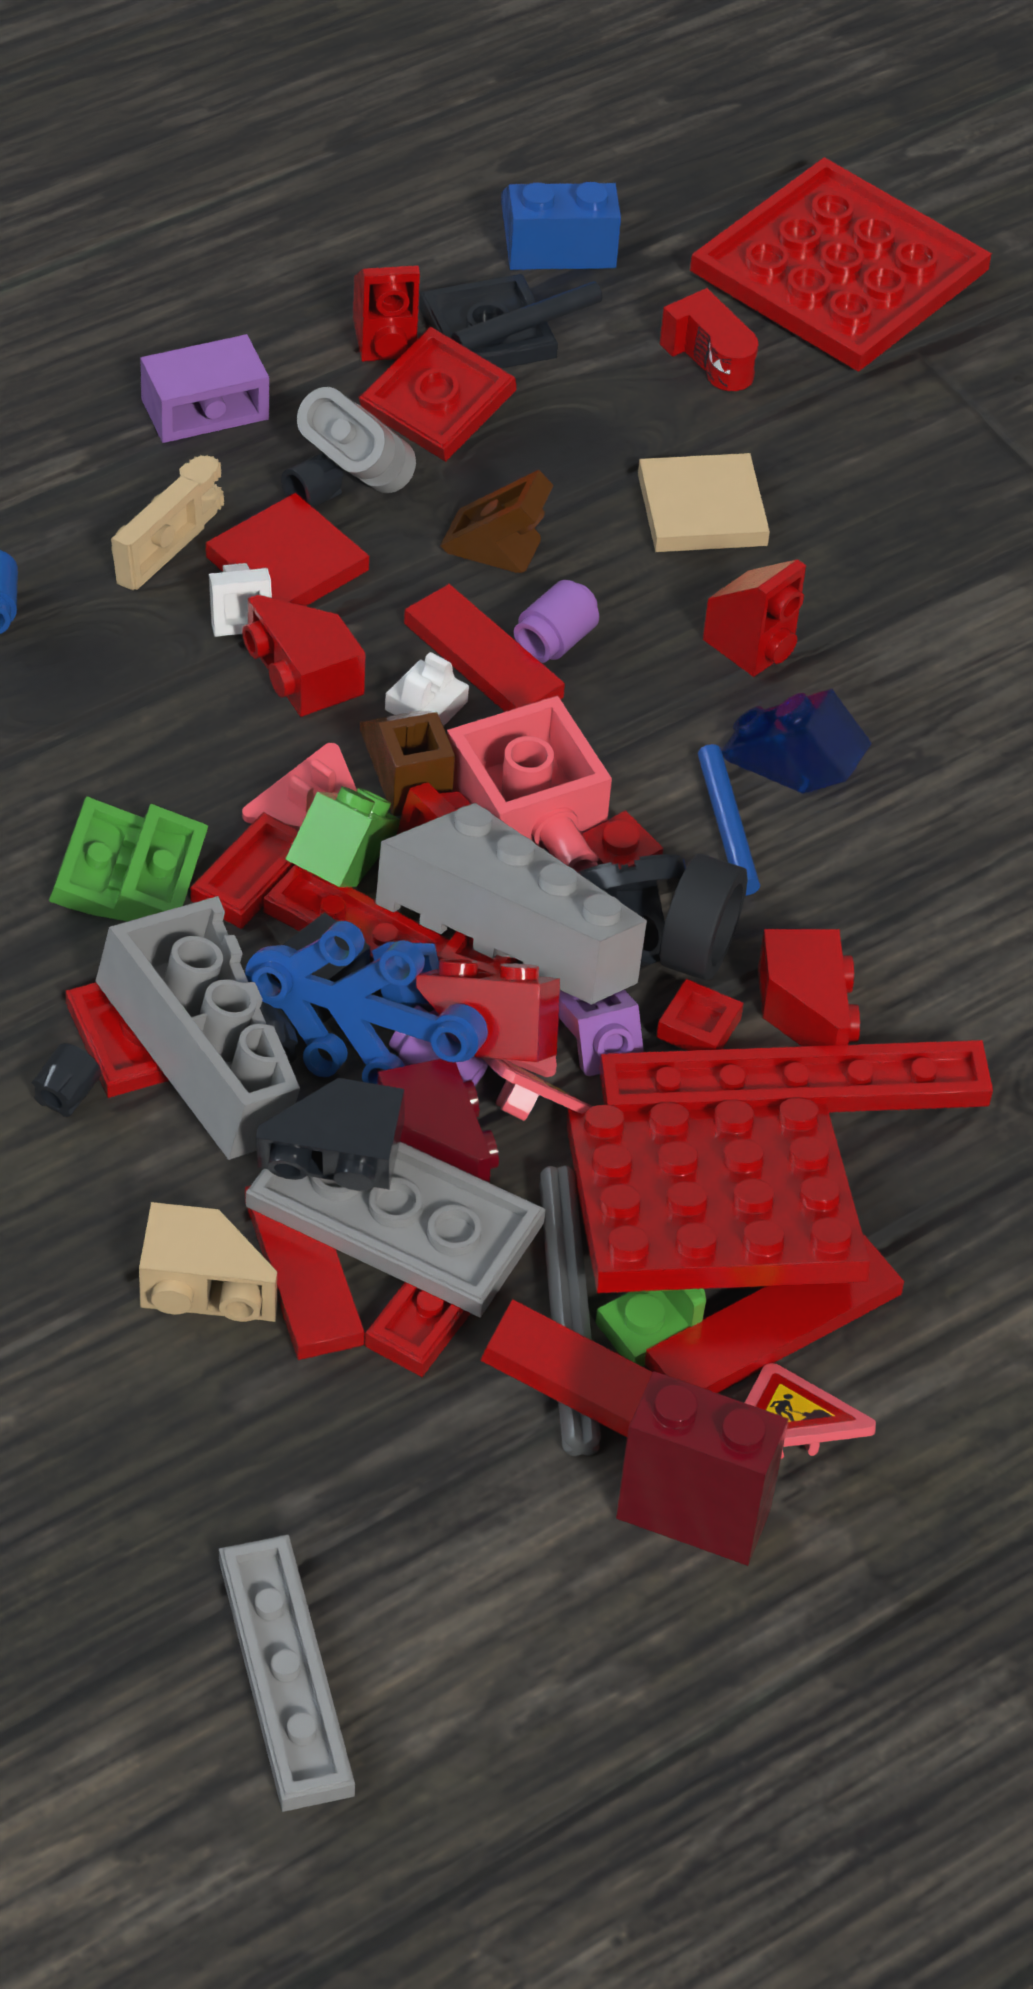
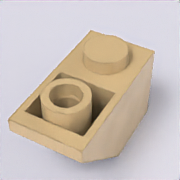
M151 1202L139 1265L141 1308L158 1309L161 1312L174 1315L188 1312L225 1316L239 1322L252 1320L275 1322L277 1312V1271L219 1209Z

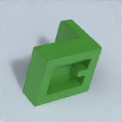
M704 1289L629 1292L598 1308L596 1324L621 1356L643 1367L645 1366L646 1349L703 1321L707 1302Z

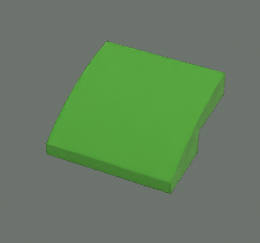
M86 796L49 902L83 913L123 921H132L181 907L184 904L209 825L154 804H150L143 818Z

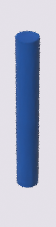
M706 745L698 751V758L728 863L746 868L748 881L745 896L751 895L759 890L760 882L722 751L717 745Z

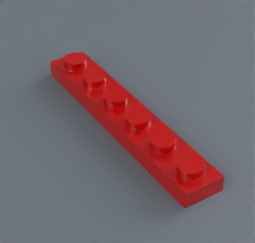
M983 1040L601 1054L599 1068L604 1105L614 1106L622 1112L651 1111L655 1105L666 1102L680 1104L686 1109L716 1108L719 1103L727 1100L743 1101L751 1107L780 1106L783 1101L790 1098H805L815 1104H826L828 1112L988 1107L993 1093Z

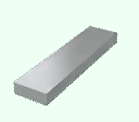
M289 1535L219 1548V1563L282 1812L354 1797L355 1782Z

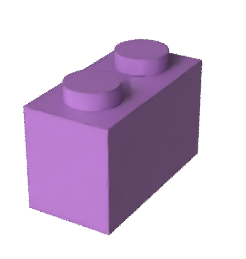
M247 334L140 357L141 399L162 443L269 419V376Z

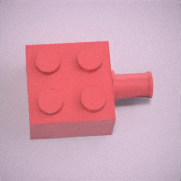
M558 696L447 730V737L455 755L453 792H460L471 804L477 803L487 809L491 814L532 840L542 849L546 848L549 854L573 868L576 872L598 865L596 862L599 861L597 855L590 849L581 834L608 819L612 778Z

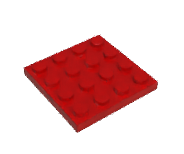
M824 157L695 251L691 257L690 271L859 372L987 272L992 253Z
M790 1098L783 1101L780 1106L751 1107L743 1101L727 1100L719 1103L716 1108L686 1109L680 1104L670 1102L657 1104L651 1111L622 1112L620 1109L610 1105L593 1106L582 1114L568 1109L567 1133L597 1293L868 1282L870 1258L826 1104H815L805 1098Z

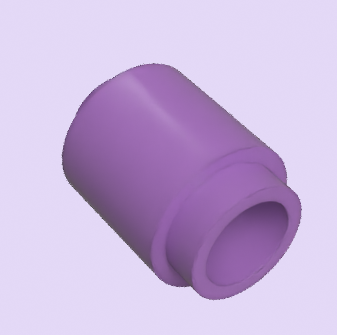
M560 580L520 614L519 623L514 628L515 641L541 663H545L549 659H559L597 626L599 622L597 600L586 586L570 580Z

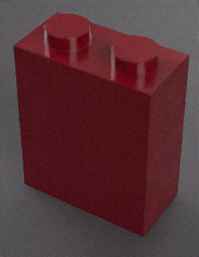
M653 1371L629 1425L616 1519L748 1566L771 1511L789 1418Z

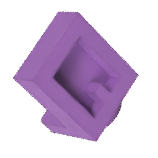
M560 990L559 1018L577 1039L580 1069L585 1075L593 1076L600 1074L601 1054L644 1052L639 1006L625 990L592 1005Z

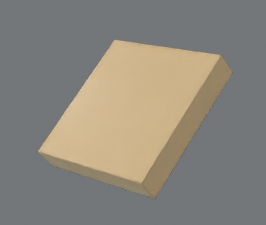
M750 453L639 459L638 477L655 552L768 546L770 531Z

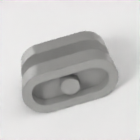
M332 387L315 389L304 398L297 413V424L301 434L341 468L381 493L396 492L410 481L416 466V457L412 447L374 415Z

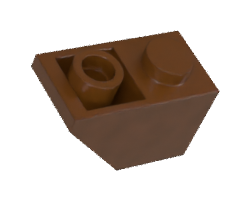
M415 711L360 722V731L386 799L391 802L390 810L392 815H402L409 788L429 782L439 793L453 792L455 755L438 712Z

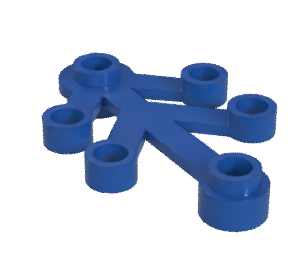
M348 921L334 923L320 939L298 951L285 945L267 946L258 950L247 963L245 975L248 982L256 983L263 1002L274 1008L283 1009L307 1044L303 1052V1061L310 1072L319 1077H330L335 1074L346 1061L348 1053L345 1043L335 1034L328 1033L310 1003L328 1008L366 1064L362 1073V1080L367 1083L377 1084V1068L388 1070L405 1066L398 1056L389 1052L370 1023L430 1042L435 1054L448 1062H464L471 1059L485 1043L488 1036L485 1019L471 1006L453 1004L447 1007L439 1016L372 995L373 992L389 984L397 986L408 985L423 970L425 964L424 955L420 948L412 942L403 940L395 942L381 958L336 982L312 975L313 972L328 963L336 966H346L363 950L364 936L356 925ZM334 936L344 939L349 946V951L341 949L336 944ZM394 956H399L406 960L410 970L400 968L395 962ZM270 974L275 975L280 980L281 984L276 982ZM448 1033L457 1036L461 1044L454 1041ZM318 1048L326 1050L331 1055L333 1062L325 1060L320 1055Z

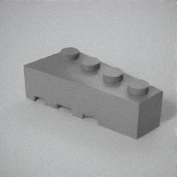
M477 803L461 807L454 812L381 841L376 893L377 905L392 912L397 911L402 905L419 913L420 925L442 934L449 927L474 939L473 950L492 959L499 955L516 958L523 961V964L539 966L540 977L560 978L561 991L591 1005L638 983L647 920Z
M219 896L109 927L96 983L227 1159L230 1160L257 1151L256 1134L258 1126L294 1105L300 1087L274 1026L267 1025L260 1010L263 999L256 983L248 982L240 963L243 954L236 936L228 935L223 923L225 911Z

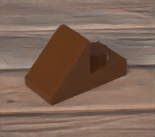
M537 470L460 508L440 546L447 554L515 573L525 572L541 541V536L535 527L545 515L543 506L554 485L540 470Z

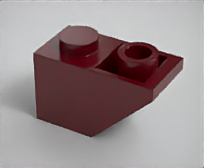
M436 1059L379 1071L377 1084L404 1089L405 1120L400 1142L490 1183L491 1169L498 1168L499 1166L496 1141L490 1129L481 1130L477 1119L480 1114V1107L475 1085L471 1079L462 1080L456 1062Z

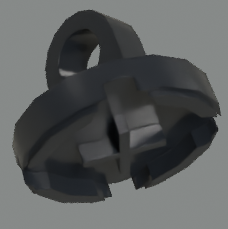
M679 855L639 857L640 860H634L635 867L628 868V864L621 865V869H619L618 863L612 865V862L577 872L647 920L640 967L660 961V942L665 924L660 895L677 889L686 869L685 859Z

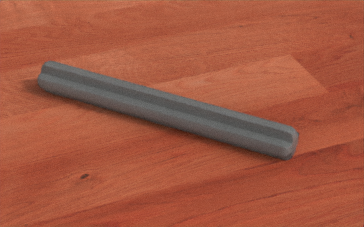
M566 1165L559 1168L548 1166L540 1173L541 1181L539 1187L541 1207L545 1209L543 1232L551 1319L592 1340L576 1173L571 1167ZM559 1402L563 1450L570 1456L581 1454L591 1456L598 1452L601 1439L600 1423Z

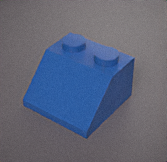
M536 182L530 184H509L502 191L501 205L510 270L616 268L621 223L616 183L545 184Z

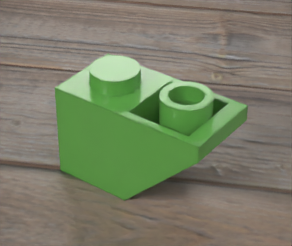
M341 786L339 793L317 792L286 860L338 887H357L380 857L381 841L396 836L400 818L388 813L391 802L362 788L354 791Z

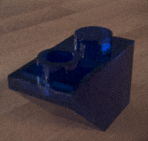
M828 689L806 696L805 693H798L780 705L767 709L757 706L746 711L735 721L733 725L735 732L721 751L726 761L804 794L846 782L872 743L834 690Z

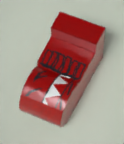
M708 288L663 308L660 345L672 357L686 352L700 367L707 370V379L718 389L740 391L752 384L755 375L754 364L759 346L758 338Z

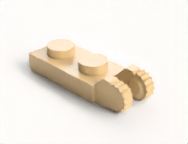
M200 455L189 460L190 463H185L179 469L180 477L165 491L155 496L145 509L127 525L122 526L116 535L111 538L118 585L130 590H138L204 529V525L217 513L218 509L221 510V506H224V494L221 491V487H217V484H214L215 481H218V478H221V464L218 462V459H215L214 456Z

